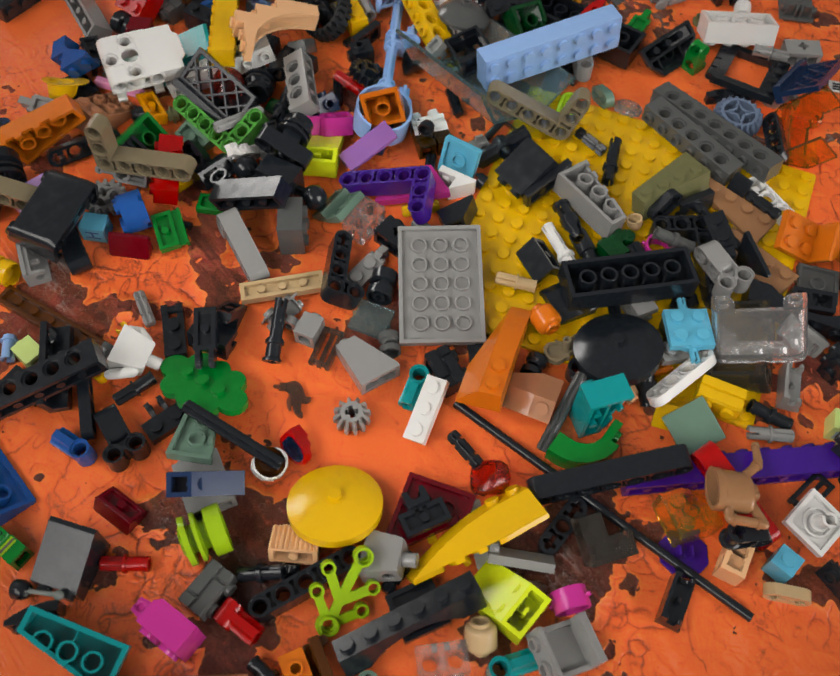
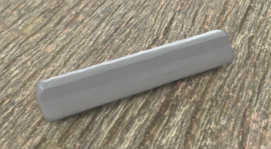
M260 105L253 107L260 109L264 113V108ZM253 108L214 122L213 129L216 133H221L234 128L245 114Z

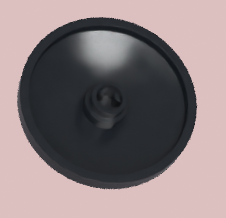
M614 313L598 316L585 323L578 330L573 341V357L577 367L589 379L594 381L624 373L629 385H636L653 376L663 360L664 344L660 333L649 322L629 314Z

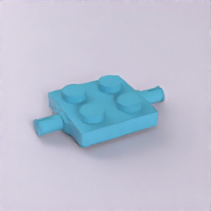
M679 297L676 299L678 309H663L661 314L669 350L688 352L691 363L694 364L695 362L697 364L701 361L698 351L714 350L716 346L707 308H687L686 299Z

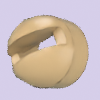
M639 213L628 215L626 218L628 228L632 231L639 230L643 225L642 215Z

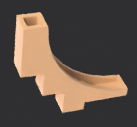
M275 0L271 6L256 3L254 10H251V12L235 9L234 16H230L229 28H232L233 36L238 37V41H240L239 51L242 52L243 61L251 62L255 44L259 39L269 33L280 30L303 29L315 31L319 19V11L317 5L293 0Z

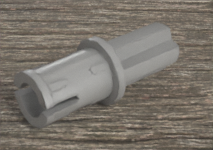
M755 44L752 55L768 58V61L772 59L787 62L790 52L775 49L774 46L770 48Z
M748 425L746 428L749 431L746 432L748 440H765L768 443H772V441L792 443L795 439V432L792 429L773 428L772 425L768 427Z

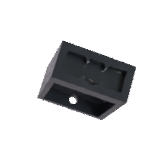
M477 25L444 40L448 46L446 48L447 53L463 78L477 72V51L462 58H459L456 53L475 44H478L480 47L490 44Z

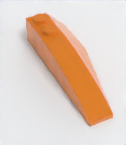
M513 306L509 309L468 364L456 397V402L500 413L528 328L531 310Z

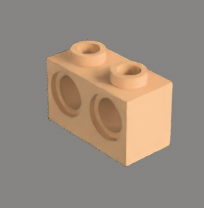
M722 546L712 576L733 586L738 585L746 577L755 548L728 550Z

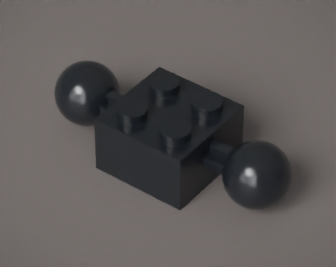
M267 154L259 165L254 158L249 156L238 158L234 164V173L237 178L282 175L292 187L289 197H303V204L307 205L309 210H319L326 204L327 195L322 187L310 185L305 188L302 167L271 154Z

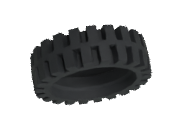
M327 0L329 4L337 1L334 16L324 27L318 28V21L315 31L306 30V32L323 43H327L329 40L333 41L335 37L338 38L340 36L339 32H344L343 27L348 26L347 20L351 19L349 15L352 14L350 0Z

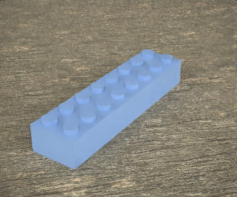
M609 4L477 48V78L487 92L489 84L494 80L510 84L616 48L619 44L623 17L613 4Z

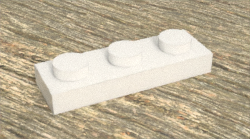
M427 374L403 438L424 446L426 445L450 384L447 380Z

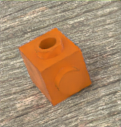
M302 646L277 657L284 676H313Z

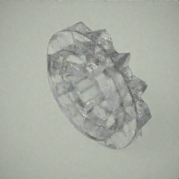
M628 99L617 100L613 106L616 112L631 118L639 117L643 112L642 107L638 103Z

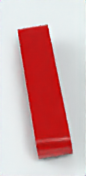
M710 440L690 455L691 460L704 478L710 466L736 471L720 448ZM757 501V505L769 521L768 530L773 540L768 545L757 547L762 552L780 539L782 535ZM736 513L740 516L753 517L751 513L748 515Z

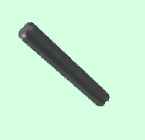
M579 371L575 373L537 444V449L546 453L548 447L556 438L573 405L580 385L587 379V375Z

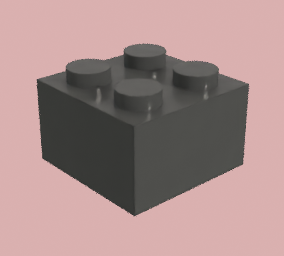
M289 197L285 208L277 209V236L281 255L306 254V246H309V234L307 233L310 229L309 218H305L308 217V207L303 204V197Z

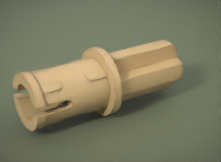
M497 272L495 283L513 287L514 290L517 288L535 293L538 280L520 277V274L516 276Z

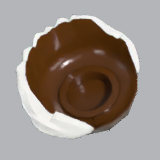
M266 447L284 458L282 467L279 470H274L253 457L251 460V471L256 478L262 481L273 482L285 474L289 461L283 449Z

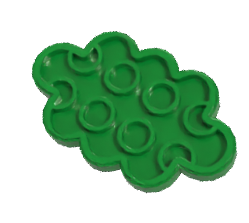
M202 353V369L195 368V354L189 358L182 355L169 356L160 365L161 373L164 377L160 383L161 392L166 398L175 399L177 406L181 409L188 400L193 401L214 415L221 412L227 416H236L245 412L248 408V397L244 392L247 388L246 377L242 372L231 371L230 364L225 361H217L216 368H210L208 364L209 354Z

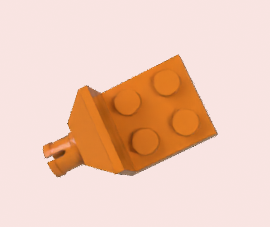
M790 209L784 210L774 248L804 264L831 262L834 259L840 262V222L818 225Z

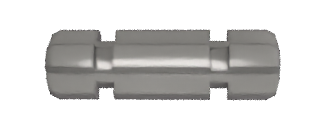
M143 290L134 292L133 296L145 327L155 326L156 320Z

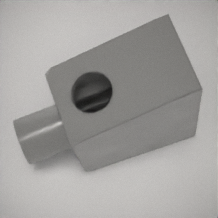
M374 530L365 538L364 545L372 550L374 560L370 566L362 568L359 573L363 583L371 578L376 579L378 582L401 581L405 567L418 568L419 553L409 552V547L404 538ZM362 551L361 558H364L366 552Z

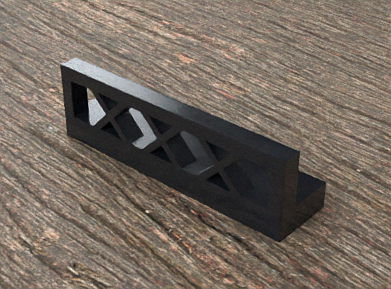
M48 321L40 322L38 361L48 359L59 351L67 350L74 346V328L72 326L55 328ZM72 387L47 398L46 401H40L36 405L49 413L72 410Z

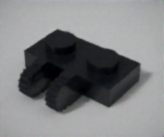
M161 395L155 397L159 406L164 410L158 415L155 414L153 407L148 402L143 405L151 419L143 423L141 427L153 445L173 434L184 415V412L176 403L168 407Z

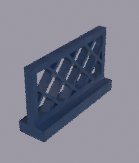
M807 59L799 60L772 87L776 104L784 103L792 95L820 91L840 69V59L807 64Z

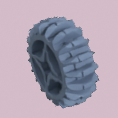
M731 96L727 99L723 98L713 109V112L751 137L758 133L763 123L761 109L757 108V104H752L751 100H745L744 97L742 99L738 98V96L735 98Z

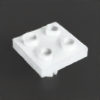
M815 488L810 489L781 522L817 558L822 557L840 536V512Z

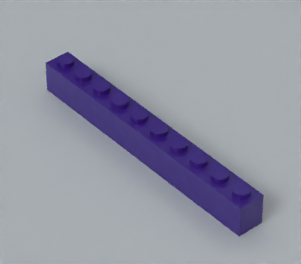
M827 442L817 446L809 443L801 447L786 445L779 449H770V447L760 448L763 468L755 473L751 479L754 484L763 485L807 481L813 474H821L826 479L839 478L840 457L830 450L836 442ZM740 449L733 453L722 451L733 468L739 472L745 470L753 461L752 451H748V449ZM693 463L694 469L688 473L622 487L620 490L622 497L705 490V478Z

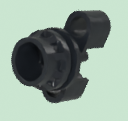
M276 58V61L271 62L269 67L263 65L261 68H253L237 76V79L258 97L255 101L256 103H265L273 95L276 82L286 79L283 70V58Z
M292 112L289 117L284 118L279 123L277 129L268 125L263 126L254 143L268 154L272 148L278 150L277 154L279 157L288 156L291 158L290 163L302 167L303 172H305L313 159L312 152L306 148L312 136L313 123L306 115L300 112Z

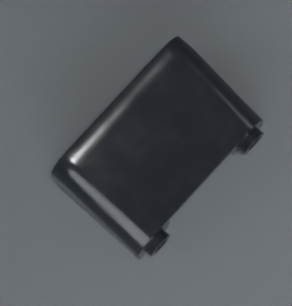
M51 169L43 173L41 177L42 182L17 219L10 222L7 232H9L8 235L11 241L57 264L62 256L59 251L62 246L65 247L67 244V237L85 209L88 210L90 204L95 205L99 199L98 185L89 180Z

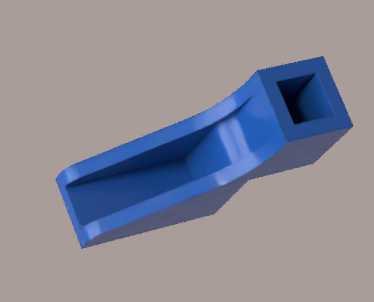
M64 35L53 42L51 60L61 66V71L72 78H79L100 66L99 59L91 57L85 50H80L78 43Z

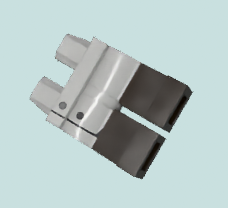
M437 109L429 110L427 116L421 117V114L418 112L412 113L410 133L419 160L425 159L428 153L436 155L437 152L438 156L441 155V145L444 144L445 137L451 134L444 119V114L438 113ZM423 120H431L434 123V131L429 137L421 135L418 131V126ZM426 148H430V149H431V150H430L429 152H427V153H424V152H423V149H426Z

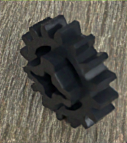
M357 58V60L353 59L349 67V74L353 76L352 79L356 80L358 84H364L365 87L377 84L382 78L384 68H381L377 63H373L372 60Z

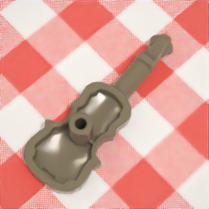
M576 334L571 337H563V341L556 339L554 342L547 343L544 346V356L548 359L549 363L560 365L570 360V356L573 355V341Z

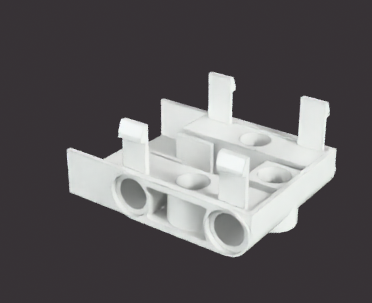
M168 24L108 36L96 42V48L113 95L117 94L119 103L129 101L126 92L154 86L156 94L165 92L164 82L172 81L175 77L179 78L185 69L183 58L185 57L184 50L177 33L172 32ZM138 55V58L133 62L123 60L124 58Z

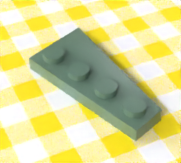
M184 413L165 452L167 459L212 465L216 433Z

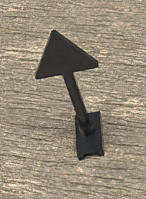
M708 188L682 199V202L679 204L680 211L676 212L674 216L710 214L708 208L712 207L715 192ZM750 231L744 232L741 242L736 238L738 245L736 251L738 254L735 263L738 266L750 267L756 275L766 278L770 277L771 273Z

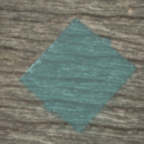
M362 299L357 309L353 311V316L347 327L378 339L380 332L391 327L390 323L395 315V311Z

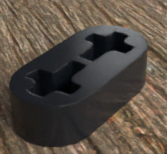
M186 140L184 142L183 153L196 159V169L211 160L208 152L198 141Z
M674 188L669 189L650 206L647 211V217L653 221L657 216H668L682 202V194Z

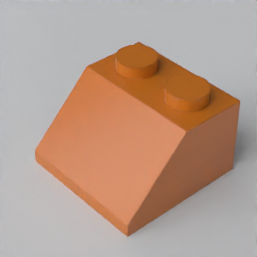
M397 86L359 94L365 118L372 124L371 129L383 121L388 125L406 121L403 99Z

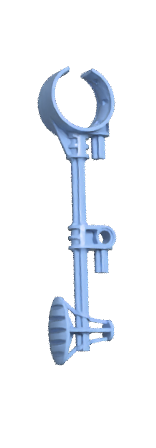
M375 0L377 13H380V9L393 6L390 30L386 32L384 39V51L386 52L383 76L378 83L365 88L360 94L396 86L393 80L396 56L403 57L405 50L411 43H416L419 49L421 40L417 36V29L414 24L411 27H407V32L400 30L404 6L401 0ZM407 85L399 87L405 107L406 121L400 122L401 126L392 128L398 138L388 146L401 143L407 135L413 112L412 100L409 97L410 89L407 88ZM358 95L353 115V129L362 138L371 131L372 124L362 116L364 111Z

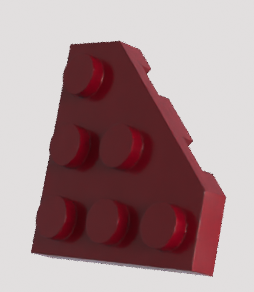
M410 472L402 493L407 492L410 498L418 499V487L423 485L430 497V501L442 496L452 516V521L407 540L398 521V515L407 512L400 496L386 533L404 538L409 547L453 527L458 521L471 513L477 495Z

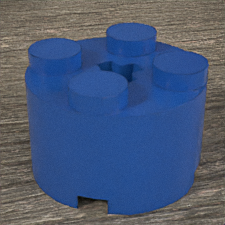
M139 189L116 195L114 199H111L116 214H121L122 216L119 218L124 233L133 234L153 227Z

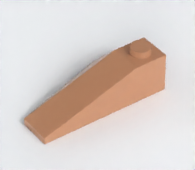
M513 372L502 407L549 424L564 380L544 373Z

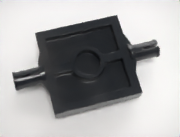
M432 578L417 585L410 584L385 595V600L390 611L437 587H435ZM451 619L429 624L411 632L402 638L404 644L407 645L451 624Z

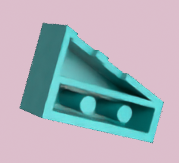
M624 373L596 381L590 379L580 385L569 413L578 438L599 433L613 420L612 414L616 410L621 412L624 409L622 404L625 401H632L635 398Z

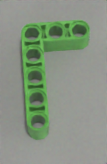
M179 95L173 100L174 109L223 153H227L224 146L229 143L236 142L238 145L248 143V145L255 144L254 140L261 131V126L269 121L260 109L253 108L245 114L229 133L226 131L216 133L213 129L215 121L186 96Z

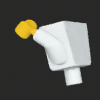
M126 322L120 323L122 329H116L119 336L106 360L109 370L100 373V376L93 377V379L99 384H104L108 380L141 376L146 366L159 371L164 359L152 354L156 343L144 327L128 326Z

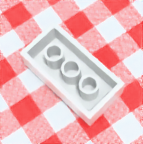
M701 10L697 32L706 45H715L717 43L724 46L735 44L741 47H749L750 45L755 46L757 44L767 47L774 46L779 24L769 13Z

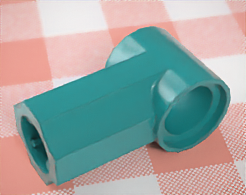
M417 364L411 367L409 378L398 400V405L403 407V409L413 411L427 374L429 375L426 366ZM419 375L424 377V379L422 380H416L414 378Z
M529 648L505 656L492 658L485 673L486 676H497L493 672L492 667L494 665H499L504 669V676H523L539 669L533 653Z

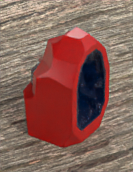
M300 424L286 431L279 439L281 449L286 452L291 461L295 464L306 465L312 457L311 443L307 438L308 434Z

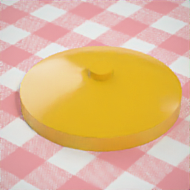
M345 465L321 467L305 474L290 490L286 504L288 521L293 531L310 544L325 548L349 546L366 538L378 526L383 514L382 491L378 483L369 474L358 468Z

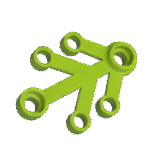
M359 545L354 549L352 553L354 561L341 587L335 573L336 565L334 561L325 559L321 562L320 569L327 578L334 601L328 610L323 597L325 594L323 585L320 582H313L309 586V594L315 600L319 616L315 621V628L319 635L332 637L337 634L342 624L357 618L364 619L369 615V607L364 601H358L352 610L340 613L344 605L369 595L376 596L381 590L379 582L371 578L365 582L364 586L351 591L361 569L370 566L374 560V554L368 546ZM361 551L366 552L364 558H358V554ZM327 564L333 565L330 571L324 570ZM371 584L377 585L376 589L372 591L369 590V586ZM316 587L321 588L320 593H318V594H313V593H312V591H313L314 588H316ZM365 607L363 613L357 612L358 608ZM326 620L332 621L331 625L327 627L323 623Z

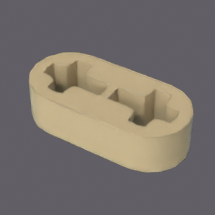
M778 582L763 583L762 597L767 600L795 606H810L812 604V592L809 589Z

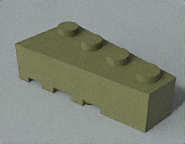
M684 152L632 192V211L641 214L643 221L649 219L647 217L648 209L669 189H676L682 194L683 199L708 189L711 171L687 152Z

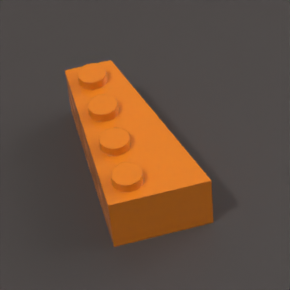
M64 94L1 126L0 146L13 148L18 152L21 161L29 165L86 120V117L80 105L67 94Z

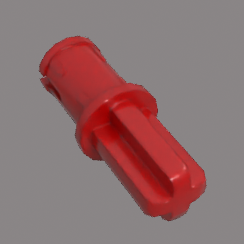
M337 70L333 76V79L346 87L347 91L350 90L357 96L360 94L359 90L365 89V87L358 84V82L341 70Z
M124 554V556H102L99 561V569L101 571H122L123 574H127L128 571L150 572L151 556L140 557L129 556V554Z

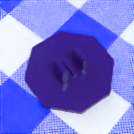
M672 529L658 543V545L698 574L709 565L707 545L690 530ZM659 557L660 563L673 574L676 569Z

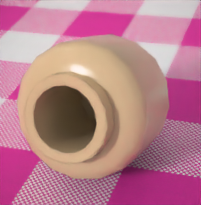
M475 616L465 624L464 644L466 650L476 657L484 658L497 649V626L490 618Z

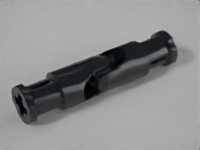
M561 199L554 203L552 209L560 217L559 221L563 229L570 233L569 239L579 257L582 259L598 257L595 252L596 247L586 230L581 227L576 213L569 207L568 199Z

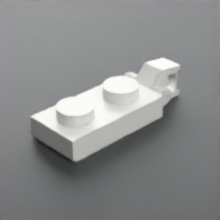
M236 142L224 146L227 157H232V160H237L242 156H249L255 160L260 158L259 148L256 144L248 145V143L238 145Z

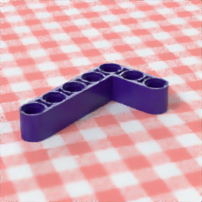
M428 166L347 171L339 178L342 188H346L349 193L361 190L365 196L410 194L408 210L414 222L418 225H423L431 218L436 181Z

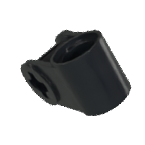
M731 524L723 529L718 536L720 544L728 550L749 547L757 548L773 542L768 529L756 530L755 528L738 525L732 526Z

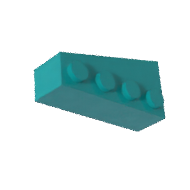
M32 605L29 606L16 630L74 676H118L132 648L128 644Z

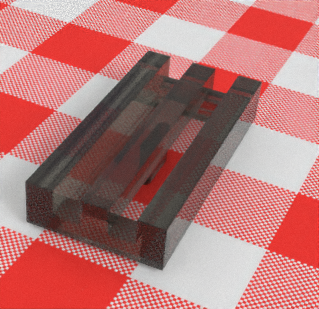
M325 326L308 360L309 365H316L320 369L323 367L326 371H329L337 355L336 344L344 339L345 332ZM328 333H331L320 359L317 360L316 358ZM336 335H337L338 337H337V339H336V341H335V344H334V346H333V348H332V350H331V352H330V354H329V357H328L327 361L324 362L325 359H326V356H327V354H328V352H329V350H330V348H331V346H332V343H333V341H334V339H335V337H336Z

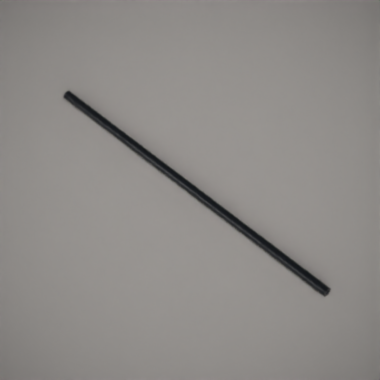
M458 402L453 404L455 409L544 474L556 472L555 469L465 404ZM591 495L579 497L588 506L673 568L683 572L684 576L689 579H695V584L748 622L751 621L754 613Z

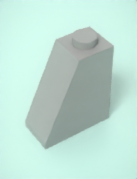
M357 336L344 338L336 344L337 357L362 395L400 376V364L396 360Z

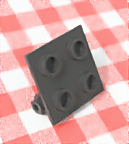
M778 0L779 19L813 24V15L816 14L817 8L812 5V0Z

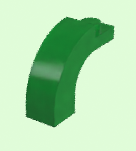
M615 419L601 439L588 444L576 442L562 432H559L548 447L545 458L564 469L610 460L619 447L616 443L623 434L620 432L623 423Z

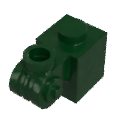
M618 228L611 236L604 237L598 241L595 252L598 257L627 254L630 250L626 246L634 242L635 233L629 229L622 230Z

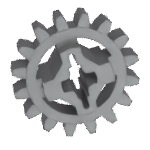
M104 178L101 183L96 180L99 199L95 205L90 204L89 212L106 215L111 213L115 216L111 199H114L116 195L127 192L125 186H122L120 182L116 183L115 179L108 182Z

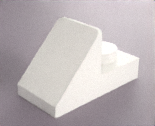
M441 165L438 175L446 186L449 187L448 189L451 197L447 198V200L462 198L471 194L474 195L476 179Z

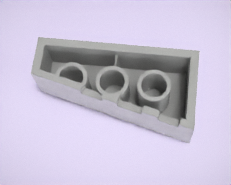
M586 159L558 173L553 191L561 199H568L569 206L602 238H607L616 229H622L627 216L616 200L610 198L607 193L608 189L598 181L599 176L595 171H591L589 168L590 163Z

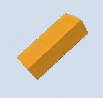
M154 91L135 94L145 113L148 111L160 124H168V114Z

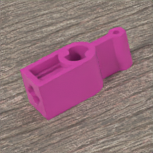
M348 111L307 116L313 123L312 136L333 137L353 135L354 117Z

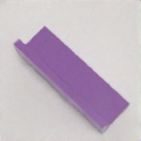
M383 121L338 156L347 169L355 171L398 137L390 126Z

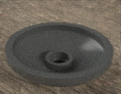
M447 0L438 8L440 20L449 27L460 31L475 25L480 30H484L489 24L490 18L486 10L472 0Z

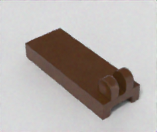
M316 635L308 638V644L303 645L302 648L313 676H334L323 649L328 642L327 636Z

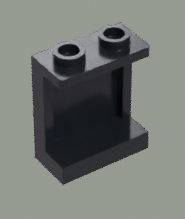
M528 136L495 169V172L499 176L497 180L504 187L508 185L511 188L510 192L517 199L519 197L523 199V192L558 165L550 155Z

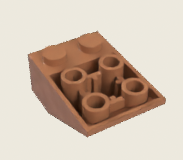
M112 91L106 94H95L90 97L73 99L80 105L86 117V120L77 126L82 132H84L87 123L95 113L106 116L110 121L111 127L116 129L132 118L130 110L133 109V103L130 101L119 103L117 94L113 95Z

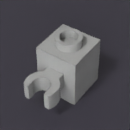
M304 311L300 320L290 314L285 318V323H287L285 328L293 331L295 342L315 349L326 329L324 318L318 313Z

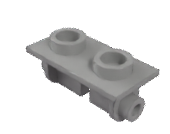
M297 293L291 297L289 294L284 297L289 300L286 315L295 316L302 311L304 304L300 300H295ZM273 307L268 309L263 314L265 318L261 322L262 325L265 322L268 323L267 328L269 329V331L271 328L274 310Z

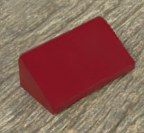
M108 232L110 255L142 260L150 259L154 248L149 236Z
M114 486L96 496L93 509L125 535L130 534L148 513Z

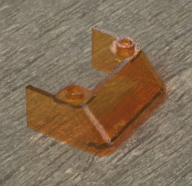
M825 85L820 91L807 93L790 100L775 110L782 120L789 150V157L783 164L809 169L837 158V154L822 136L808 141L809 130L821 125L824 114L840 108V100L828 85Z

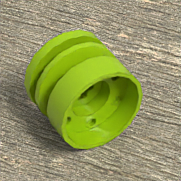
M217 502L201 508L202 520L198 521L192 512L188 513L189 525H187L183 516L176 518L177 537L181 549L193 567L200 563L197 554L199 552L205 562L209 561V548H213L218 557L234 551L226 523Z

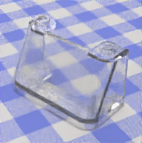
M807 292L788 294L783 300V307L735 309V303L732 298L728 296H711L712 331L716 342L713 352L718 362L787 363L801 362L807 357Z

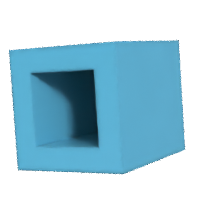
M84 212L82 219L78 222V231H80L83 239L108 243V232L113 230L109 216L106 214Z
M783 544L772 553L761 570L774 581L784 584L795 575L805 560L786 544Z

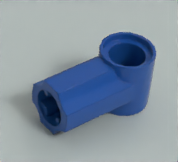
M66 428L56 429L51 435L50 444L74 459L80 466H91L97 460V451L88 441L79 438Z

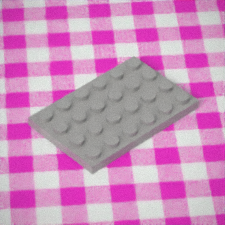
M480 225L398 226L399 345L484 344L486 341Z

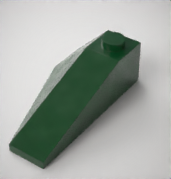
M541 0L510 7L502 16L508 33L512 37L546 26L545 23L547 22V15Z

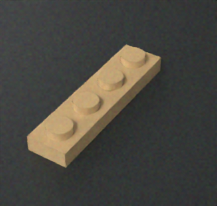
M322 270L239 283L242 305L275 300V297L284 298L288 294L291 297L295 293H297V296L319 293L323 279Z

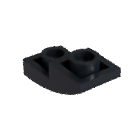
M60 600L33 605L57 616H66V605ZM28 608L7 618L3 626L11 630L13 634L21 635L16 630Z

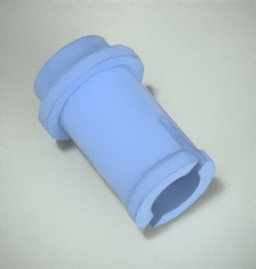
M7 333L0 338V343L2 344L0 361L4 362L5 358L6 363L15 361V355L10 348L19 341L16 335Z

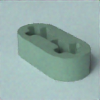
M600 84L592 87V98L600 107L606 109L615 105L614 94L605 85Z

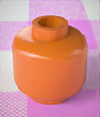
M539 303L531 309L532 313L529 320L539 334L552 335L560 328L562 318L552 304Z

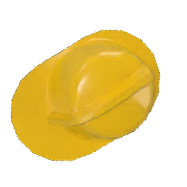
M43 77L41 79L47 83L48 94L51 99H56L64 94L73 99L76 96L78 86L90 82L89 79Z

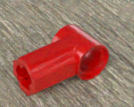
M228 597L212 618L228 632L232 631L239 639L252 647L261 638L265 628L248 615L238 602Z

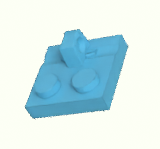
M448 134L445 137L437 170H439L441 165H444L471 178H475L483 150Z

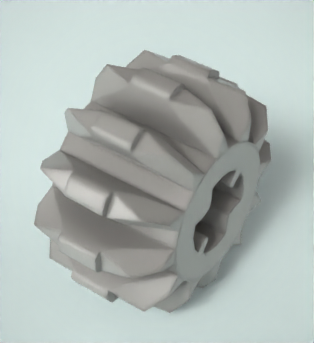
M349 396L346 403L340 400L339 407H335L333 410L335 414L333 422L337 424L338 431L344 429L346 436L350 431H353V434L356 436L357 430L362 432L366 430L365 425H370L371 423L369 418L371 410L367 409L366 401L360 403L358 397L351 401Z

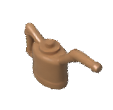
M755 441L751 443L753 461L742 472L721 469L715 466H710L707 469L705 496L710 509L723 511L725 521L728 524L755 528L756 530H766L769 528V521L756 503L760 498V491H758L757 485L751 479L755 473L763 468L760 445ZM736 513H738V514H744V515H748V514L751 513L754 518H752V517H746V516H740V515H737Z

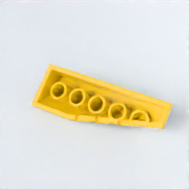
M517 484L511 485L500 496H492L486 499L484 505L475 509L444 533L419 559L418 568H412L407 573V580L413 585L424 582L443 573L446 570L444 566L448 564L449 566L460 565L466 562L467 555L478 552L481 555L489 551L488 545L500 541L502 545L550 518V516L527 487Z

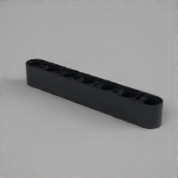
M677 444L534 476L526 480V484L540 504L545 505L685 474L692 471L694 466L687 445Z

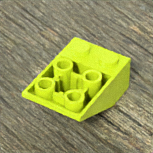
M311 136L306 148L312 152L313 159L305 172H303V175L337 178L340 162L338 155L342 152L344 136Z
M487 560L474 575L487 605L478 613L481 616L490 618L496 624L497 630L518 646L546 610L551 599L531 582L506 567L490 564Z

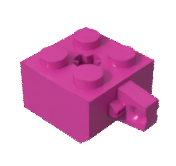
M141 597L131 608L132 612L138 617L136 621L142 626L139 632L156 646L161 642L158 648L175 662L180 658L186 663L206 639V636L195 624L163 598L150 602Z

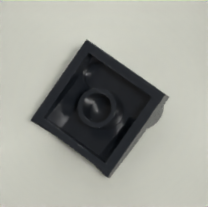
M560 282L539 291L545 303L552 304L562 318L561 325L591 315L597 310V308L568 312Z

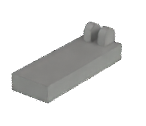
M499 541L490 544L488 547L487 556L488 563L550 574L555 572L556 564L553 555L500 547Z

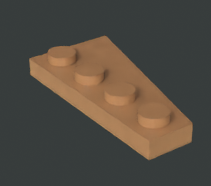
M710 178L709 188L715 192L712 208L718 211L723 210L728 222L740 233L744 234V232L750 231L757 244L775 225L777 220H773L768 214L763 213L736 193Z
M732 227L734 236L741 242L743 234ZM757 245L771 276L766 278L755 274L754 279L773 285L782 295L799 276Z

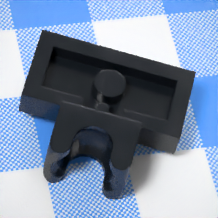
M423 485L418 487V499L410 498L407 492H403L401 495L402 503L407 512L398 515V521L407 540L452 521V516L442 496L430 501V497Z

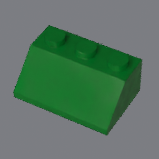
M147 111L139 116L116 140L118 146H122L131 135H134L149 150H154L155 141H159V133H168Z

